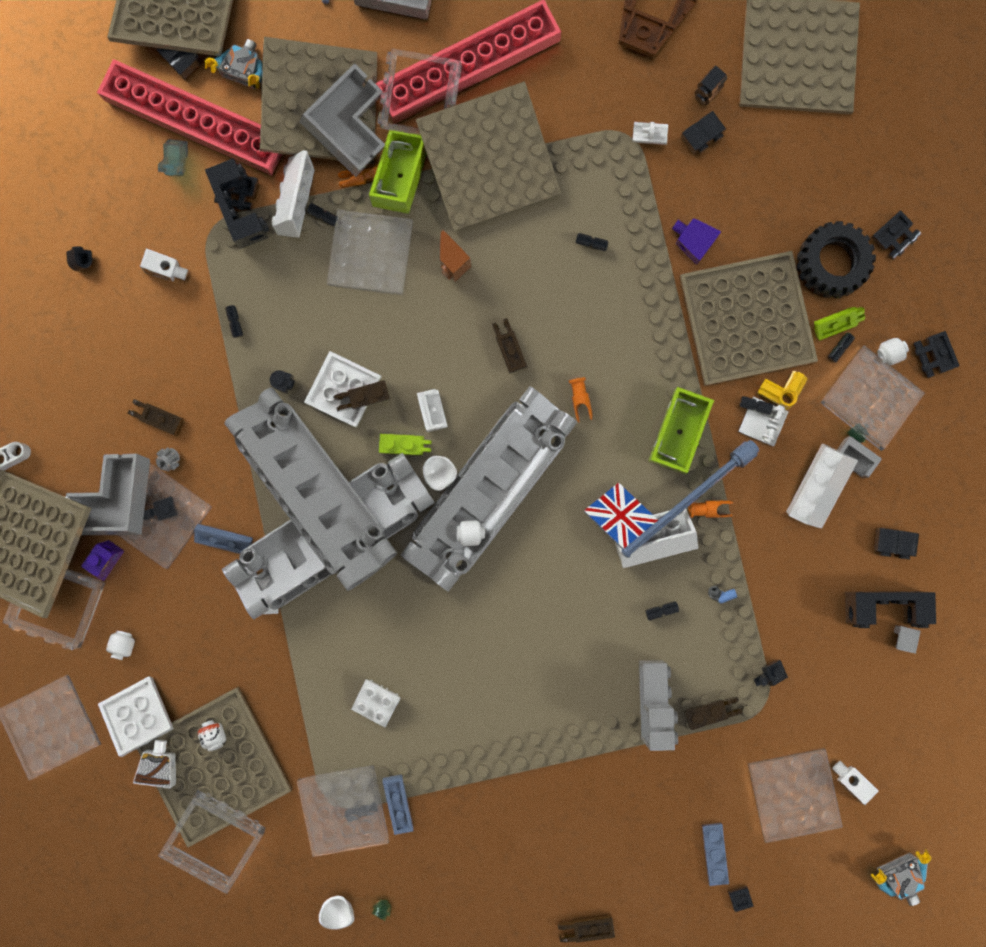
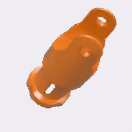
M378 164L374 167L365 168L357 177L349 170L339 172L338 177L341 179L350 177L348 180L339 182V186L347 188L373 181Z
M585 377L569 380V384L572 385V401L578 423L580 422L578 408L581 404H585L588 407L591 420L593 417L589 393H586Z
M726 500L693 502L688 506V514L690 518L694 516H705L706 518L732 517V514H718L717 508L722 504H733V502Z

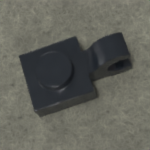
M170 496L153 502L154 508L144 511L143 520L157 516L158 521H162L179 515L173 497Z
M775 660L762 668L764 674L753 680L756 687L760 685L764 687L768 684L769 686H774L788 678L781 660Z

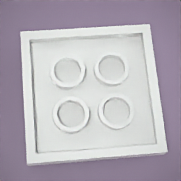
M329 351L304 403L357 428L367 406L337 412L336 407L351 402L349 397L342 400H334L333 396L348 392L347 390L379 382L382 376Z
M150 676L98 704L119 757L127 755L174 729L154 680Z

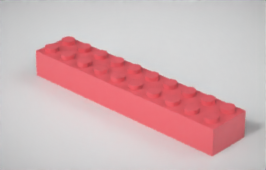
M541 0L375 84L383 91L380 98L393 124H396L560 42L561 30L545 0Z
M113 59L97 91L105 102L230 158H234L268 175H273L282 156L279 153L260 151V124Z

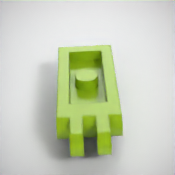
M851 307L814 321L817 339L822 340L858 326V322L865 320V309L863 307Z
M380 434L379 453H403L404 455L423 456V452H431V448H424V444L431 445L432 441L424 440V436Z

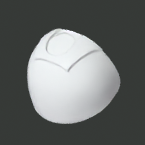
M432 456L423 466V475L426 483L432 489L440 491L453 483L457 470L448 458Z
M334 896L327 899L319 913L320 924L327 929L348 927L354 922L352 905L342 896Z

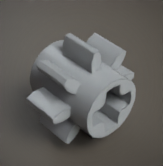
M167 447L164 450L162 448L156 453L158 456L155 459L156 464L161 470L168 472L169 470H175L179 466L177 462L180 460V456L175 449Z

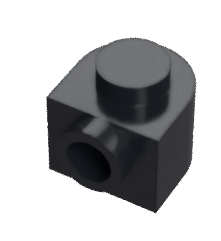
M81 246L72 247V250L66 251L67 264L72 270L80 271L91 266V250H84Z
M281 370L273 372L270 376L271 386L288 394L289 390L293 389L295 380L292 374Z

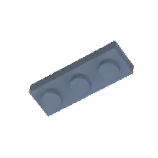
M197 524L194 529L195 543L239 554L253 543L252 537Z
M402 774L383 778V786L394 835L413 832L414 827Z
M722 823L702 825L708 884L709 886L729 884Z

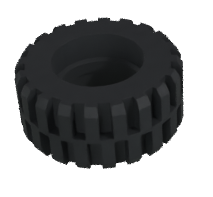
M836 221L834 224L828 222L823 227L819 226L802 243L801 251L797 255V260H799L797 270H801L802 273L799 276L801 280H806L807 284L805 286L808 289L811 287L815 289L813 293L817 295L823 293L825 298L832 296L834 298H841L843 295L848 296L868 281L875 267L872 265L876 261V255H872L875 248L873 244H869L870 237L868 235L864 236L862 234L863 230L860 227L855 229L853 228L854 224L849 222L843 225V221ZM838 245L848 252L852 265L847 275L835 276L824 269L820 261V251L824 246Z

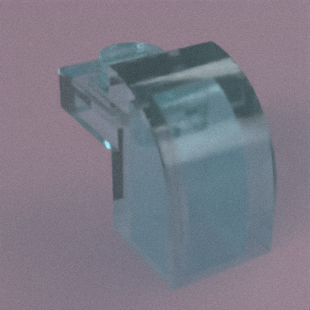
M169 139L163 144L164 159L158 164V172H164L165 175L183 176L187 166L188 141Z

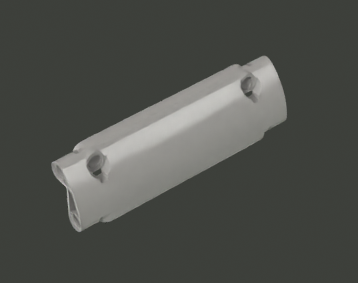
M531 386L528 387L519 399L522 404L514 402L510 405L457 474L453 483L447 487L415 529L412 539L417 543L414 544L411 541L401 553L405 560L433 579L447 592L451 590L459 576L466 574L563 448L565 437L568 436L578 423L569 414L560 411ZM542 429L546 430L542 436L539 435ZM555 436V442L551 444V439ZM462 521H479L481 527L485 528V538L481 539L479 545L463 546L460 541H457L456 527ZM448 552H451L452 554H451L450 557L447 559V558H446L447 553H448ZM462 560V564L456 567L457 562Z
M274 388L264 390L260 394L257 403L226 419L224 424L235 437V443L240 452L325 568L331 574H338L337 578L347 591L367 580L396 556L397 552L385 538L382 526L289 404L283 403V400ZM272 421L276 425L275 428L271 426ZM369 533L375 534L376 537L371 536ZM361 540H362V542L365 544L366 547L363 548V547L360 545Z
M403 453L388 461L387 465L383 463L374 465L349 482L382 526L386 539L414 522L418 517L416 510L421 512L435 503ZM393 484L394 487L388 490L387 487ZM291 520L245 548L240 553L239 560L236 559L222 568L225 577L235 586L245 609L253 620L267 612L269 607L273 610L283 607L332 575ZM369 533L371 536L376 537L375 534ZM361 540L360 545H361L363 548L366 547L365 544H364V543L362 542V540ZM260 569H263V572H262V573H260V574H257V573H256V572L259 571ZM271 575L267 586L263 590L256 579H264Z

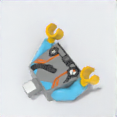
M247 39L244 47L233 45L231 49L223 52L221 56L214 59L207 58L205 60V69L211 67V72L215 73L216 68H218L223 78L255 89V87L260 88L263 62L259 55L254 52L257 44Z
M925 849L922 855L919 851L915 853L918 859L911 853H908L877 867L876 869L879 873L876 876L872 873L871 877L875 880L878 888L889 896H896L899 900L906 898L909 906L919 904L920 899L917 893L925 889L924 882L926 881L928 863L931 861V856L927 849Z

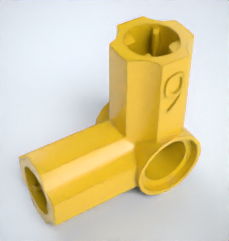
M793 371L784 388L765 378L757 394L788 410L796 403L808 378L800 372ZM788 396L791 403H785L782 397Z

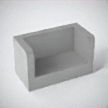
M851 436L845 438L837 449L858 460L853 472L863 479L869 478L882 460V458Z

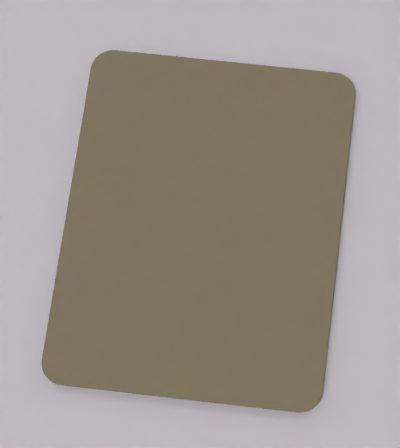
M604 130L545 143L561 194L453 231L433 170L429 169L421 172L409 214L372 207L369 197L373 184L371 182L309 196L299 238L277 235L274 227H272V218L276 216L277 212L276 204L238 212L240 218L254 212L258 217H263L270 230L267 232L269 238L240 249L233 242L224 218L213 226L207 237L205 246L206 260L238 411L257 403L260 394L264 390L273 388L270 384V376L273 372L281 370L292 374L295 383L293 389L288 391V394L280 392L275 388L274 390L283 400V403L289 404L348 482L378 463L387 465L388 461L399 455L379 453L380 434L424 436V440L432 441L431 445L424 444V448H431V452H423V456H404L436 503L447 487L437 491L426 483L423 475V466L430 457L444 456L454 464L458 474L510 405L514 402L522 404L519 399L529 386L542 394L560 411L569 414L577 421L572 401L573 390L569 380L586 378L584 383L586 393H589L593 415L592 420L589 416L588 407L585 404H581L578 408L580 422L565 437L563 448L466 574L459 576V579L449 592L401 556V553L411 541L414 544L417 543L412 539L413 532L434 506L432 504L421 512L416 510L418 513L417 519L387 539L397 554L367 580L347 591L337 578L338 574H332L280 608L316 780L324 796L337 806L353 809L372 802H376L377 805L387 803L383 778L400 774L403 776L406 795L409 798L644 745L645 743L641 739L639 660H663L670 666L671 678H668V686H671L672 696L668 698V704L674 708V711H677L678 722L674 724V729L678 733V737L745 722L756 716L767 702L770 693L769 684L764 687L762 685L756 687L753 680L764 674L762 668L766 666V660L732 518L694 516L690 519L697 532L698 549L623 568L615 542L584 513L585 509L618 482L653 515L670 511L720 469L708 419L687 474L684 475L648 462L674 390L680 387L702 395L646 158L640 145L637 142H632L633 138L625 133ZM310 203L336 215L339 218L336 226H331L322 221L321 218L318 219L309 214L307 208ZM443 230L460 246L471 260V268L456 282L452 279L448 280L442 274V269L440 268V237ZM582 233L590 235L594 239L597 237L607 240V250L601 251L592 248V246L587 247L577 244V234ZM230 305L236 306L238 312V321L243 332V336L239 338H234L231 333L230 322L225 310ZM506 318L516 335L527 364V368L509 374L492 326L496 322L501 335L508 333L503 324V319ZM329 351L381 375L380 381L385 380L390 399L367 406L357 428L304 403ZM436 389L439 391L448 427L427 432L417 393ZM272 421L271 426L275 428L276 425ZM542 429L539 435L542 436L546 430ZM677 430V433L681 435L682 430ZM555 436L551 439V444L555 442ZM250 465L263 530L266 536L289 521L290 518ZM723 480L718 481L694 503L727 501ZM390 485L389 487H387V489H392L394 485ZM722 504L718 506L717 513L730 514L729 505ZM448 552L446 558L448 559L452 553ZM462 560L457 562L456 567L462 564ZM711 586H717L723 592L735 589L737 598L724 603H718L709 597L708 591ZM673 601L677 602L679 612L667 616L664 614L662 615L663 617L651 621L647 619L645 613L647 609L657 606L662 607L663 604ZM366 679L369 681L373 680L379 686L383 685L382 688H388V691L395 694L398 693V696L401 697L386 727L351 710ZM738 697L739 701L737 703L726 705L725 709L728 712L741 708L742 714L690 730L685 710L720 699L725 700Z

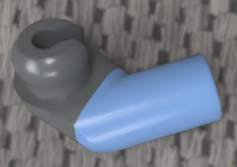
M711 586L708 591L709 597L718 603H724L737 598L735 589L723 592L717 586Z

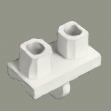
M634 122L632 142L666 145L668 124Z

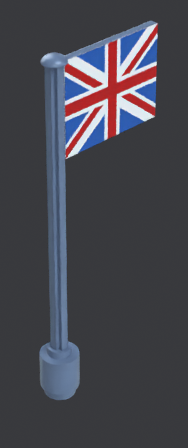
M751 440L743 442L730 453L731 458L728 463L659 520L619 482L585 509L584 513L622 549V554L625 557L630 558L633 552L735 467L743 468L757 457L759 448Z

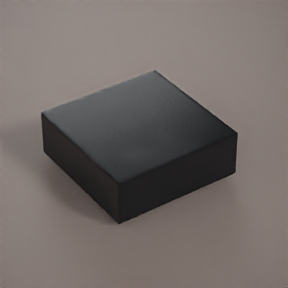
M747 886L728 891L734 912L754 907Z

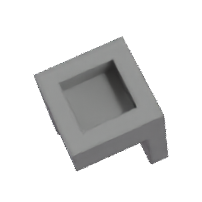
M895 625L894 633L898 634L896 649L916 654L921 631Z

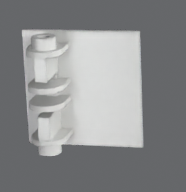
M773 405L770 415L756 412V409H748L738 432L774 447L789 411H786L780 405Z
M366 679L351 710L386 727L401 697L398 696V693L395 694L388 691V688H382L383 685L379 686L373 680L369 681Z

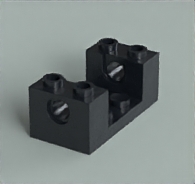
M233 158L205 169L233 242L242 249L269 238L267 232L270 230L262 216L258 217L254 212L240 218L238 212L232 207L234 201L228 193L248 186L246 182L248 175L241 163H237Z
M845 592L846 623H851L852 627L870 628V625H877L876 604H889V601L892 604H903L904 622L911 623V627L929 628V624H936L935 592Z

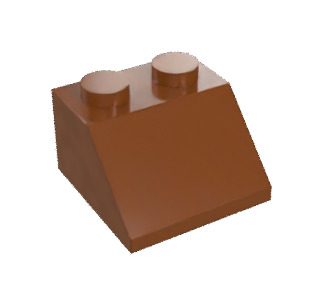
M443 230L440 237V268L442 269V274L448 280L452 279L456 282L471 268V260L460 246Z

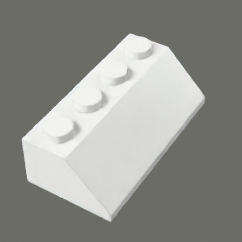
M303 150L290 157L288 164L284 166L285 177L284 181L280 183V199L276 201L277 212L276 216L272 218V227H274L277 235L300 237L314 175V167L307 151Z
M822 443L786 511L788 515L807 525L822 529L858 460Z
M687 509L682 511L633 552L630 558L625 557L622 554V549L615 543L623 568L698 549L697 532ZM669 511L654 514V516L659 520Z

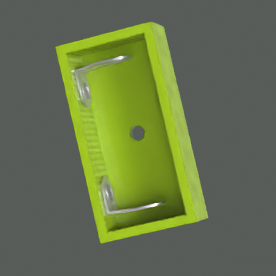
M393 129L389 130L369 193L372 207L409 214L427 156L421 135Z
M677 387L673 392L648 462L684 475L687 474L714 400ZM677 430H682V434L679 435Z

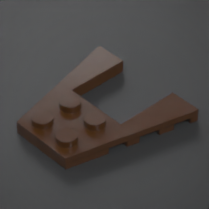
M625 0L619 44L653 58L698 0H677L668 22L634 9L637 0Z

